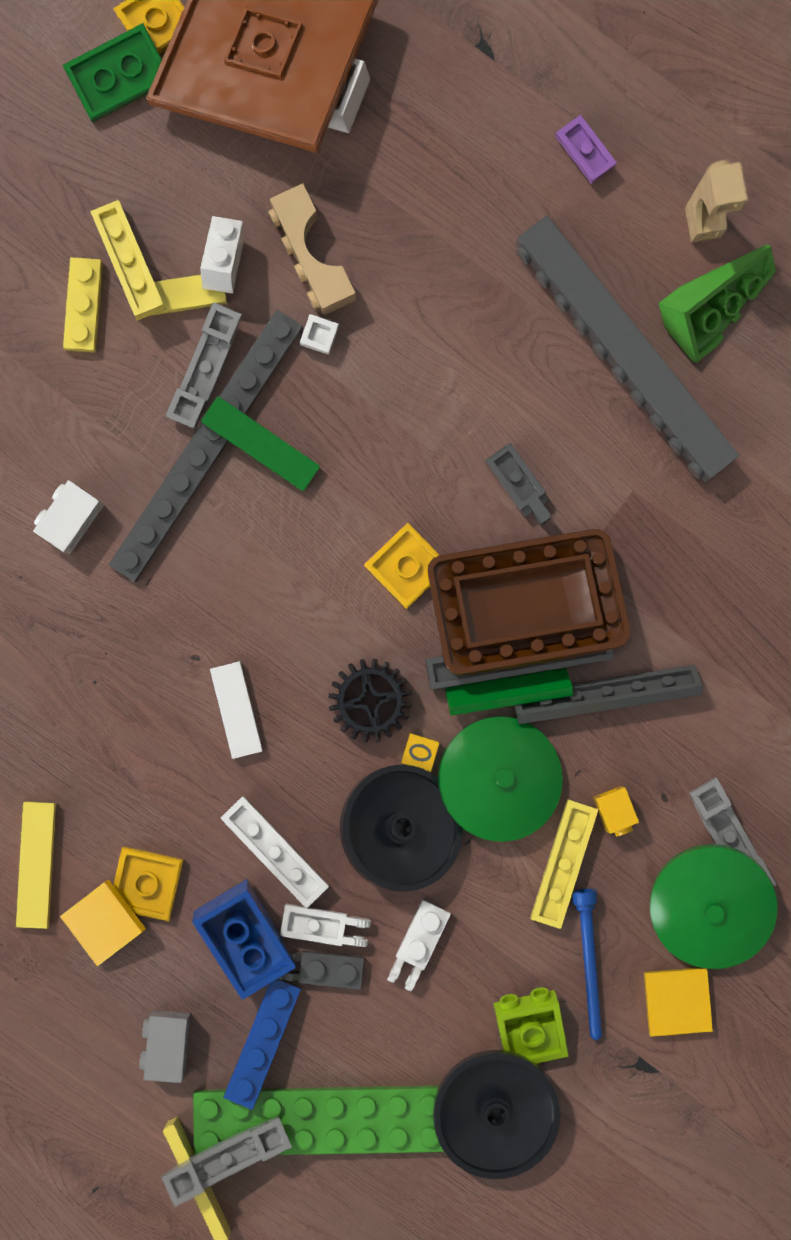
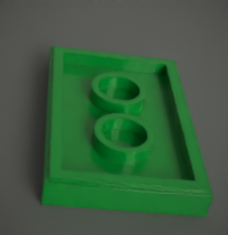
M142 23L62 66L91 122L94 123L147 95L162 59L146 27Z

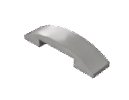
M214 302L212 303L201 330L203 334L180 389L177 388L166 417L195 429L225 366L242 314Z
M714 777L690 791L691 800L714 844L733 847L751 856L762 866L773 887L777 885L746 835L731 808L732 804L719 780Z
M279 1117L239 1132L203 1150L163 1174L161 1178L174 1207L203 1193V1189L260 1160L264 1162L292 1146Z

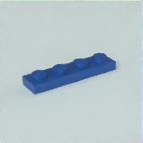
M279 979L269 984L223 1098L251 1110L254 1109L301 988Z

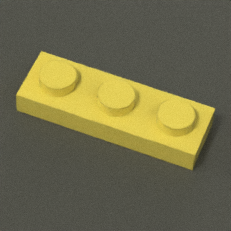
M70 257L63 348L66 351L96 353L103 268L101 259Z

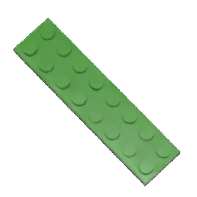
M439 1085L261 1089L253 1110L223 1098L226 1089L194 1090V1155L239 1132L279 1117L292 1146L278 1155L444 1152L437 1139L433 1122V1104Z

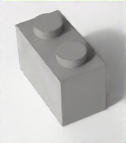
M153 1010L149 1019H144L142 1038H147L146 1051H141L139 1069L144 1070L143 1080L182 1083L186 1073L191 1013Z

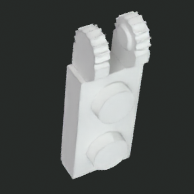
M424 899L421 901L396 953L397 959L389 973L388 981L394 983L398 979L405 961L414 965L405 983L406 990L410 992L413 990L421 970L425 969L451 912Z
M286 903L280 936L338 946L346 944L366 947L368 939L357 935H344L345 924L366 928L370 927L371 920L363 917L347 916V913L311 907L305 908L304 906Z

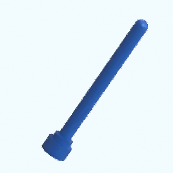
M578 889L573 890L572 901L573 905H576V910L580 911L590 1037L593 1040H599L602 1037V1024L592 910H595V904L598 903L597 890Z

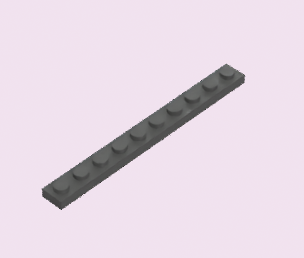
M276 310L219 397L247 415L297 339L303 326L279 310ZM204 424L200 425L109 563L110 567L133 582H137L228 443L226 439Z

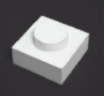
M309 314L300 345L329 355L339 324Z

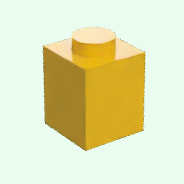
M619 786L592 797L607 833H615L616 836H621L633 831L632 825L639 823L625 787Z

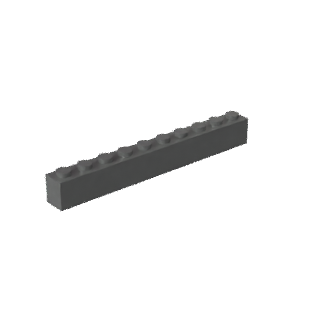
M547 215L518 237L516 253L525 265L530 264L537 272L535 277L540 285L545 289L549 287L555 295L554 301L563 312H569L574 319L573 325L582 336L587 335L593 342L592 348L601 360L606 359L613 367L611 369L613 376L619 383L623 384L625 382L632 391L630 396L640 408L645 407L651 415L649 420L659 432L662 430L670 439L668 441L670 447L677 455L680 456L682 454L689 462L687 467L696 479H702L704 482H707L740 456Z

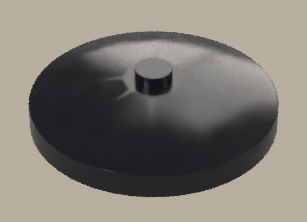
M393 765L378 769L365 776L349 793L340 817L341 843L350 864L369 883L389 891H413L433 884L451 868L462 843L463 829L451 818L442 802L438 777L416 766Z
M487 1050L464 1058L445 1075L435 1095L433 1122L437 1139L443 1151L458 1167L478 1177L505 1179L530 1170L547 1155L558 1134L560 1106L550 1079L536 1063L525 1056L511 1051Z

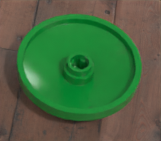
M490 717L466 726L450 741L441 758L438 785L442 802L448 814L463 830L484 840L507 842L529 836L549 820L560 800L563 775L557 752L541 731L529 723L518 724L516 718Z
M706 844L678 853L663 866L656 876L651 889L650 915L659 940L670 953L696 967L722 969L747 961L764 947L776 924L777 898L767 873L751 856L733 847Z

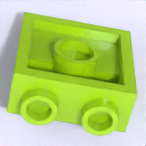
M540 987L532 990L528 996L518 998L515 994H507L500 998V1002L493 1003L503 1050L518 1053L536 1064L569 1057L555 990L549 991L547 988Z

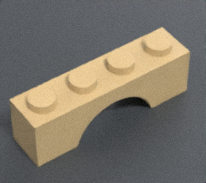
M728 160L718 161L711 164L685 206L691 243L721 238L727 230L726 212L741 210L747 202L741 162L730 164Z
M302 183L270 198L272 209L268 211V214L275 228L281 226L285 235L281 238L282 244L287 254H294L298 264L294 265V268L301 283L307 281L311 289L307 296L313 309L320 308L322 315L325 316L355 302L356 293L343 266L323 264L317 261L307 250L306 237L312 225L317 221V213L304 184Z

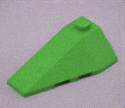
M766 244L680 286L658 303L665 329L693 362L697 363L721 343L724 339L723 331L731 322L736 323L739 320L741 308L748 299L754 300L774 275L776 268L771 246Z

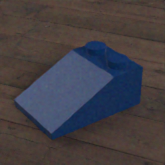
M248 879L194 910L193 925L242 1000L296 968V964L267 910Z

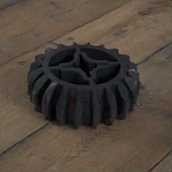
M361 659V670L358 671L350 663L348 665L349 670L352 672L350 676H347L343 671L338 673L345 680L341 685L335 681L332 682L334 688L340 689L339 694L329 693L328 696L330 699H338V705L329 706L330 711L339 710L341 714L333 718L334 723L344 719L346 724L342 726L341 731L343 733L346 732L350 726L354 728L351 734L352 739L357 738L359 731L364 732L363 742L369 741V733H374L376 742H380L381 736L379 732L383 730L388 738L392 737V732L389 729L392 724L396 729H402V725L396 721L397 718L401 717L405 720L409 718L408 714L401 712L402 707H412L411 702H403V696L411 695V690L401 691L400 686L408 682L407 679H401L399 682L394 679L400 673V670L397 668L391 675L386 672L390 665L388 662L383 664L382 670L377 669V659H372V668H366L365 660ZM370 675L383 677L392 685L395 691L386 693L376 692L373 689ZM361 677L363 686L361 695L358 698L344 701L349 685L355 679ZM366 684L369 685L373 696H387L386 699L379 700V704H376L377 707L374 709L375 717H372L368 705H354L355 702L361 701L362 697H365L364 694L367 692ZM397 700L393 715L380 725L378 717L379 706L385 702ZM364 709L369 716L371 727L356 723L351 719L346 710Z

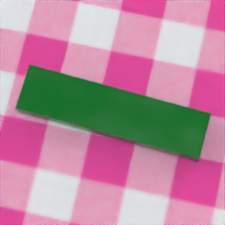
M219 396L216 397L200 421L302 492L320 468V465Z
M567 668L445 687L450 716L573 696V688Z

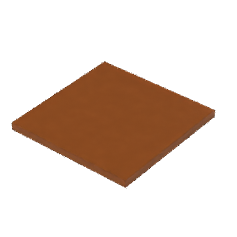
M187 0L147 94L146 101L148 105L318 153L379 0Z

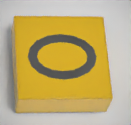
M410 733L401 763L431 772L440 742Z

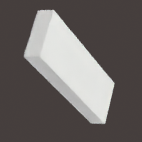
M241 661L211 668L210 672L232 759L262 752L263 748Z

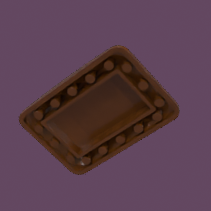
M590 529L439 555L434 557L428 565V579L444 664L455 675L503 670L620 648L629 640L630 625L611 540L600 529Z

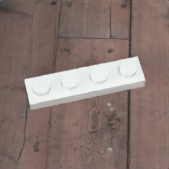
M242 796L221 817L222 821L305 908H308L329 887V884L245 796Z

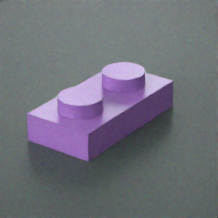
M581 115L556 132V139L591 184L616 167L617 162Z

